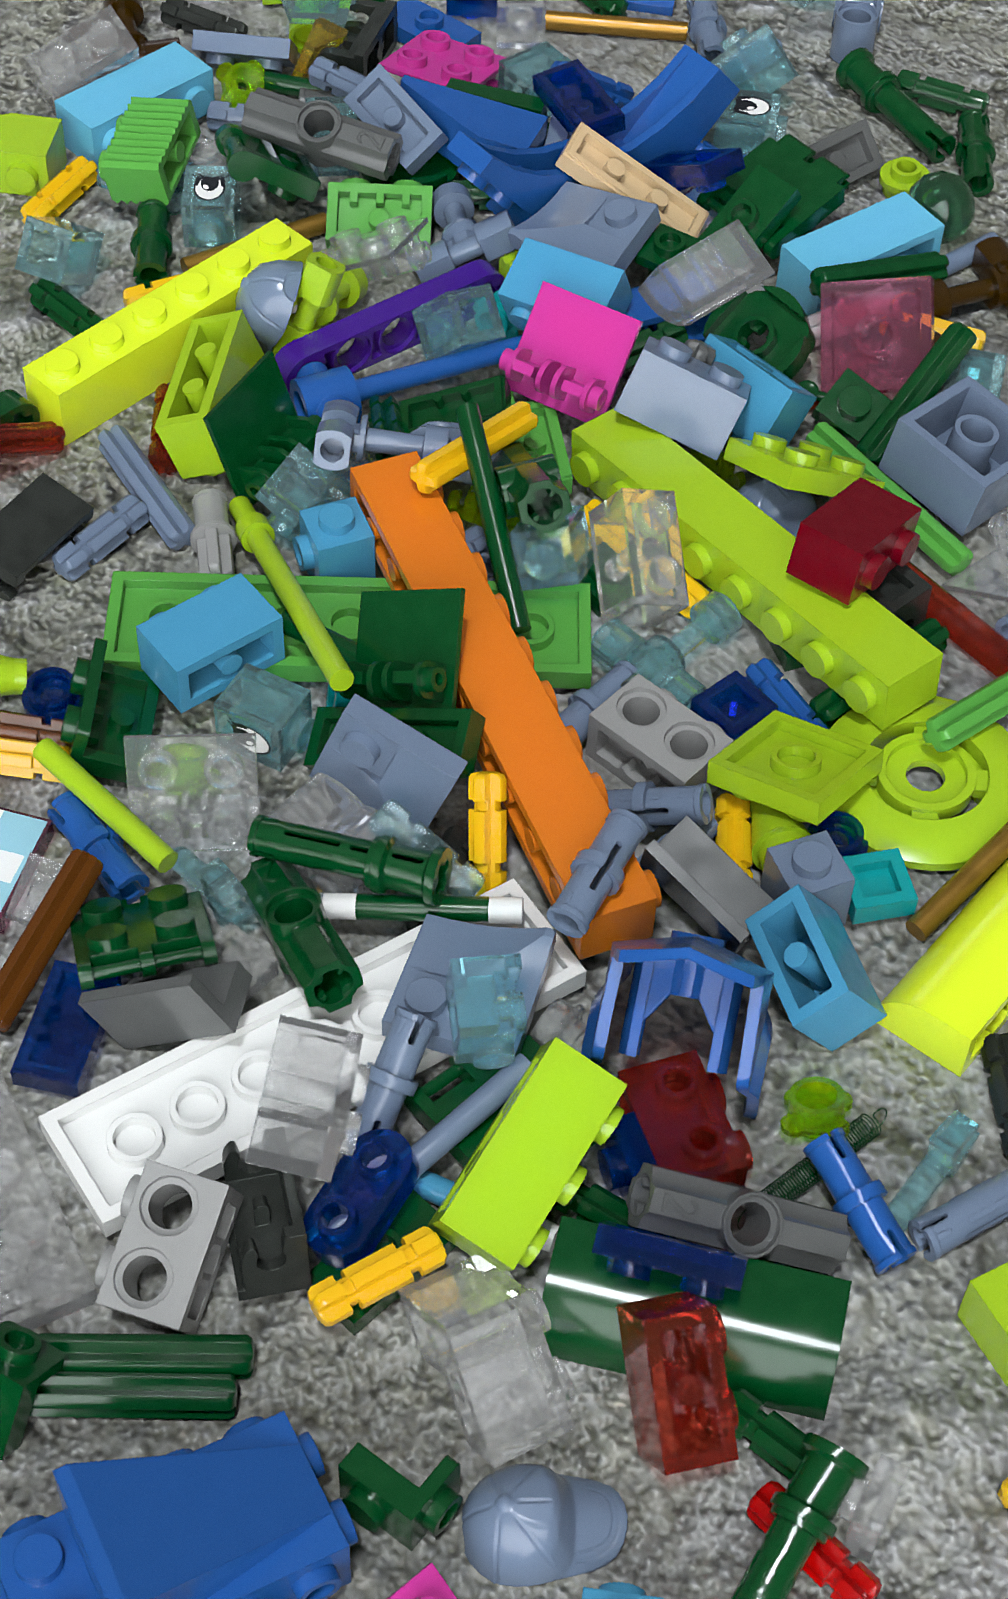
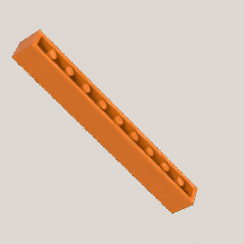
M417 451L351 467L350 497H356L375 535V559L391 590L465 589L456 708L474 709L486 718L477 760L483 771H497L505 775L507 779V800L501 802V807L503 810H507V819L552 906L572 876L570 866L579 851L589 849L605 824L606 817L611 813L608 807V794L605 784L599 773L589 772L583 760L582 745L577 731L572 725L565 726L561 720L552 685L548 680L540 681L534 670L533 654L527 639L524 636L517 637L511 627L507 603L501 593L493 594L488 584L487 570L483 558L477 551L471 553L466 544L465 530L459 514L456 511L449 512L444 503L442 486L430 494L421 493L417 489L416 482L410 479L411 467L421 460ZM635 851L623 869L625 875L624 882L616 894L605 898L589 924L586 934L581 938L567 936L579 960L610 951L614 941L647 939L653 936L656 908L662 905L661 891L653 872L649 869L642 870L634 855Z

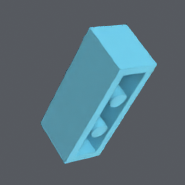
M174 41L54 100L56 117L62 119L65 147L77 156H84L88 161L93 160L98 166L100 153L102 150L107 149V145L111 146V138H114L117 118L121 114L124 115V110L127 111L128 104H131V97L191 100L197 120L206 116L210 102L215 100L213 69Z
M905 191L783 244L781 246L776 287L786 290L794 296L807 315L838 305L839 302L838 298L822 300L818 296L811 294L809 290V285L811 284L810 273L815 268L932 251L939 253L945 225ZM865 294L845 296L844 299L846 302Z

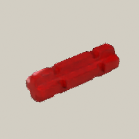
M773 1480L766 1483L753 1495L746 1510L748 1517L765 1534L775 1518L769 1512L772 1506L770 1500L775 1491H785V1488L779 1482ZM834 1536L832 1540L828 1539L825 1545L816 1543L802 1570L821 1588L828 1584L834 1590L830 1595L832 1599L877 1598L882 1587L880 1579L861 1561L853 1564L848 1559L852 1552Z

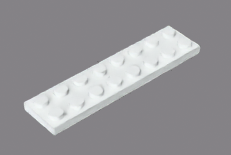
M514 878L479 895L488 897H523V924H472L508 928L548 927L553 929ZM422 924L353 958L360 969L363 985L356 990L350 1005L331 1013L321 1007H309L298 987L242 1014L235 1033L192 1039L38 1116L43 1135L105 1237L122 1230L126 1219L120 1214L124 1191L135 1174L142 1175L147 1159L215 1181L224 1176L222 1152L228 1142L234 1141L239 1149L240 1161L251 1162L263 1155L261 1142L264 1130L284 1127L286 1140L289 1142L357 1106L368 1081L363 1076L365 1067L368 1062L375 1063L386 1037L382 1036V1018ZM557 933L556 943L535 1012L585 986L587 970ZM426 1048L416 1074L451 1057V1055ZM179 1193L172 1196L165 1203L164 1207L189 1193Z

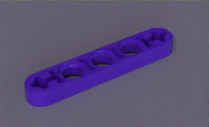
M474 260L289 342L275 356L288 392L290 393L291 379L296 378L298 371L310 362H322L326 365L327 369L346 365L354 374L479 317L481 313L478 309L480 298L487 292L494 294L500 289L505 278L486 260ZM467 292L456 299L442 303L434 313L427 316L434 305L432 304L434 301L451 295V293ZM397 318H400L396 327L391 332L383 336V333L385 329L389 326V324ZM355 338L352 346L345 353L337 356L340 348L346 342Z

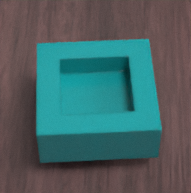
M899 848L842 857L855 878L848 910L852 925L915 914L919 899Z

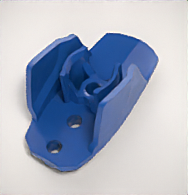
M672 930L671 937L612 942L605 983L595 995L590 1007L581 1054L597 1065L602 1063L618 988L631 974L633 962H635L618 1053L633 1057L640 1055L647 1018L670 995H677L700 1001L713 1032L707 1072L727 1074L743 987L746 986L750 988L736 1090L745 1096L743 1117L755 1119L773 1034L768 1004L774 973L727 950V941Z

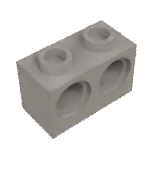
M638 673L589 714L586 755L632 788L636 782L652 781L656 787L690 786L707 783L708 761L734 740L726 735L723 729L716 723L706 721L680 703L670 691L657 687ZM707 783L712 793L719 788Z
M147 1159L142 1175L135 1174L124 1191L120 1214L126 1219L116 1246L109 1245L99 1260L94 1284L100 1291L95 1303L184 1334H196L244 1196L230 1185ZM189 1193L192 1200V1211L188 1220L177 1228L166 1229L162 1221V1210L165 1203L176 1194ZM162 1263L167 1274L166 1285L163 1291L152 1300L142 1301L137 1292V1280L140 1273L151 1264Z

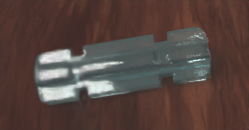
M394 799L384 802L369 821L368 826L377 836H382L383 834L393 835L397 837L399 844L433 851L437 846L450 848L452 852V871L446 895L475 896L479 892L485 881L482 873L468 861L463 865L456 861L459 854L420 820L415 825L408 820L412 814Z

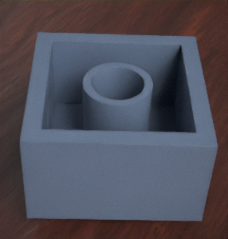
M968 375L898 419L878 468L937 515L944 523L961 536H964L1008 506V405Z

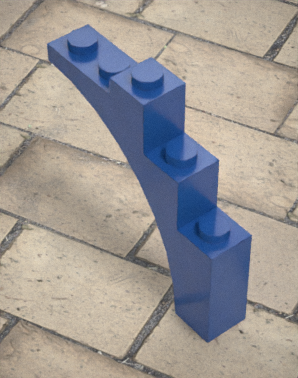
M685 44L664 70L636 97L601 123L591 127V129L669 183L740 89L717 66ZM459 130L446 147L463 161L456 171L491 197L485 206L494 214L507 209L514 226L526 221L543 208L566 181L580 184L554 165L569 139L538 148L505 149L483 144Z

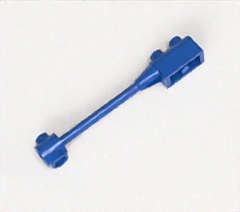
M698 271L686 273L679 280H674L654 272L649 277L647 284L631 288L633 298L625 315L643 322L640 331L650 328L651 332L656 331L657 324L671 318H677L684 324L688 339H697L704 342L706 340L703 336L705 323L711 312L720 303V299ZM522 335L356 380L346 365L327 369L326 365L322 362H310L298 371L296 378L291 379V400L298 416L309 417L310 415H317L321 418L326 402L337 399L347 400L360 408L358 423H360L362 416L361 401L369 400L376 394L380 397L497 365L506 348L515 350L518 347Z

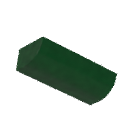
M562 1216L544 1286L533 1353L728 1398L737 1388H744L764 1402V1407L824 1421L834 1381L852 1281Z

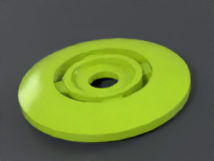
M936 696L884 730H881L863 714L851 709L840 717L829 730L875 747L883 748L882 771L828 817L843 836L867 853L899 848L906 868L926 871L960 869L1008 822V731L999 723L994 722L950 750L937 752L932 743H925L922 733L927 729L926 721L957 701ZM915 767H928L941 775L944 784L933 791H922L913 787L908 782L906 773ZM971 799L978 804L970 811L953 817L963 811Z

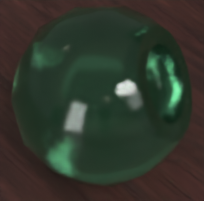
M943 170L925 174L915 181L907 193L945 225L941 244L950 243L964 235L975 218L976 206L973 190L959 175Z

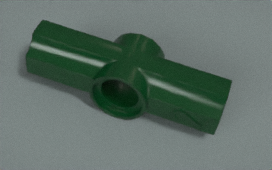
M513 442L500 450L492 464L505 518L518 517L521 523L530 524L540 534L561 529L562 521L572 511L569 491L562 484L554 455L539 456L536 452L525 449L520 442Z
M264 857L251 862L250 871L240 881L241 890L273 945L280 969L285 974L291 975L309 1007H321L331 1013L350 1005L356 990L363 985L362 975L355 960L327 918L320 894L315 889L309 888L292 863Z

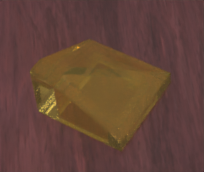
M320 16L319 19H315L292 76L306 78L309 75L310 65L314 63L320 51L327 47L337 48L344 42L348 30Z

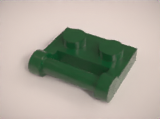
M224 124L218 128L214 137L215 145L219 152L226 157V168L233 179L239 182H247L255 177L267 182L266 188L282 199L295 202L297 196L313 203L321 182L303 154L244 134L242 127L235 124Z

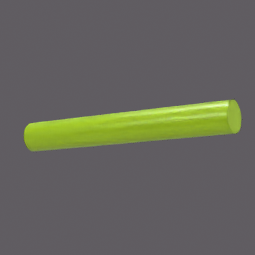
M45 738L35 746L33 757L159 873H165L175 865L178 853L51 738Z

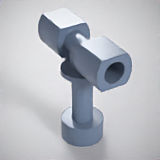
M445 183L433 192L432 212L436 222L444 228L441 240L410 254V257L421 283L458 268L457 266L485 254L488 262L516 250L511 246L507 234L511 227H514V223L507 209L478 223L471 220L474 215V204L469 190L460 183Z
M331 400L325 403L322 419L316 432L313 463L325 470L339 471L348 468L351 452H357L356 461L362 462L364 451L397 456L417 451L420 458L423 459L448 444L450 428L427 424L425 436L369 428V415H363L361 423H358L360 408L347 400Z

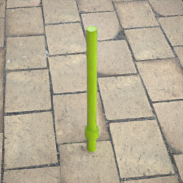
M237 496L233 498L229 503V512L236 522L235 531L240 543L246 551L255 555L331 688L335 691L347 690L354 682V675L274 542V529L265 515L255 511L247 497Z

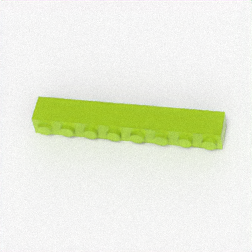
M614 408L572 430L570 467L572 475L580 485L591 489L609 504L618 516L626 518L643 532L654 546L662 548L683 565L689 575L695 579H700L723 598L730 609L740 612L758 627L770 642L781 646L803 664L811 676L821 679L844 698L855 712L863 714L881 730H884L937 696L943 653L866 592L849 605H846L786 573L796 537L668 436L615 411Z

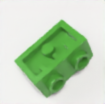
M347 178L341 182H328L326 249L417 252L431 245L433 186L422 185L413 180H399L393 184H375L362 178Z

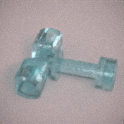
M712 591L691 607L690 618L692 622L670 639L663 635H654L646 641L621 620L613 618L604 623L592 636L591 657L608 671L619 660L630 662L638 669L632 674L634 677L639 673L657 687L670 691L680 703L697 713L703 706L706 686L685 671L686 664L684 658L705 641L719 645L730 638L741 628V615L730 598L723 593Z

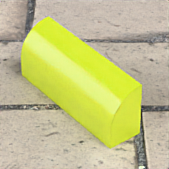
M1008 858L881 1002L887 1016L877 1022L879 1025L959 1077L980 1054L985 1037L992 1033H997L1008 1020Z

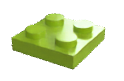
M754 432L752 441L729 437L723 459L788 490L834 497L860 477L881 488H884L885 482L864 473L866 466L864 462L841 455H832L833 449L828 446L800 440L798 448L787 446V440L762 432Z
M774 710L708 761L707 783L727 790L739 799L755 801L786 813L793 820L809 822L818 826L882 771L884 750Z

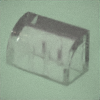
M739 219L659 265L637 290L650 308L661 318L677 326H688L775 274V271Z

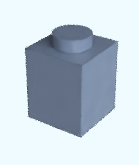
M827 830L767 848L760 887L775 900L799 884L836 910L843 926H845L855 878Z

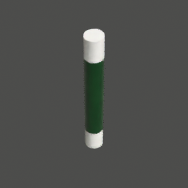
M324 893L322 899L327 918L339 920L423 922L426 914H431L467 923L523 924L524 914L523 897L445 895L439 906L435 907L426 905L421 896L405 894Z

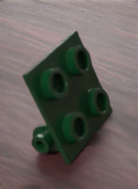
M267 351L203 418L235 496L247 497L252 506L257 501L261 502L264 499L274 498L279 492V487L288 478H292L297 473L298 468L306 463L307 453L310 454L314 450L316 432L322 419L317 415H310L309 417L297 415L272 351Z
M465 589L362 591L356 661H346L354 675V682L347 690L335 692L349 700L352 699L354 694H357L377 707L456 708Z

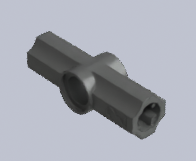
M258 87L256 91L250 92L244 105V114L241 122L244 134L303 153L306 159L317 167L327 168L339 165L387 181L390 176L394 175L400 161V152L403 145L401 134L341 115L337 107L329 101L314 100L305 103ZM319 131H331L325 137H313Z
M643 1162L638 1174L632 1178L626 1199L629 1214L628 1224L632 1227L725 1249L745 1258H761L831 1276L836 1267L845 1261L851 1239L847 1227V1215L844 1213L763 1193L733 1182H720ZM745 1204L747 1214L744 1226L738 1233L732 1235L730 1228L731 1218L734 1211L740 1205Z

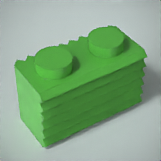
M131 97V104H128L127 111L124 110V115L121 114L117 118L114 138H111V146L107 145V149L102 150L99 156V174L101 179L106 182L113 201L119 203L122 200L126 204L132 201L138 204L140 201L158 200L166 206L169 204L201 135L191 100Z

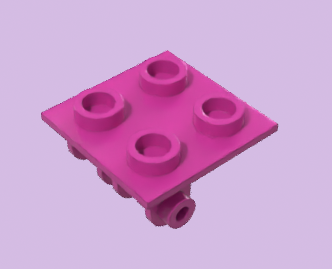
M424 30L381 61L380 64L389 73L401 77L407 75L445 87L450 78L501 89L502 82L496 80V75L511 63V59L494 54L493 49L480 44L467 45L450 39V36L443 31Z
M543 281L518 347L515 350L506 348L500 357L498 366L499 369L505 371L511 391L586 423L609 410L643 322Z

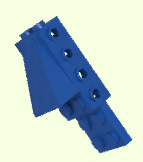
M285 1411L266 1419L262 1416L244 1419L228 1429L222 1439L195 1451L185 1448L161 1456L69 1463L52 1470L63 1510L48 1517L33 1515L21 1519L8 1527L2 1534V1538H0V1599H327L341 1587L352 1582L350 1546L358 1543L354 1524L343 1501L337 1498L328 1502L319 1484L318 1478L325 1475V1468L313 1438L308 1431L296 1436Z

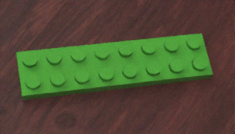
M113 571L103 637L104 640H108L104 662L143 671L140 664L136 626L149 620L155 614L167 611L200 594L206 588L218 585L237 574ZM242 574L280 615L286 610L266 575ZM295 576L323 625L356 642L361 592L391 590L385 578ZM488 581L493 594H497L496 581ZM520 581L532 629L516 636H524L527 639L533 654L534 670L540 681L548 680L553 688L589 689L592 676L590 583ZM285 634V659L246 679L253 681L328 682L307 645Z

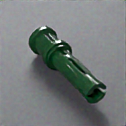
M861 47L854 49L843 58L836 70V82L844 89H852L861 97V105L868 112L882 113L924 152L934 164L946 160L937 150L939 146L949 156L952 154L956 146V138L947 133L901 91L899 78L892 71H883L875 64L874 55L868 49Z
M258 814L254 818L247 839V850L250 851V856H260L364 880V885L370 888L371 892L385 894L390 889L421 896L426 905L434 907L439 906L442 902L452 871V852L447 847L437 846L433 851L407 846L399 844L397 837L389 834L376 836L372 841L320 828L281 821L262 814Z
M807 1432L802 1441L807 1451L785 1491L774 1492L770 1500L772 1506L769 1512L775 1518L730 1599H787L816 1543L825 1545L828 1539H833L838 1530L833 1520L855 1479L864 1480L870 1470L869 1467L842 1447L817 1434Z

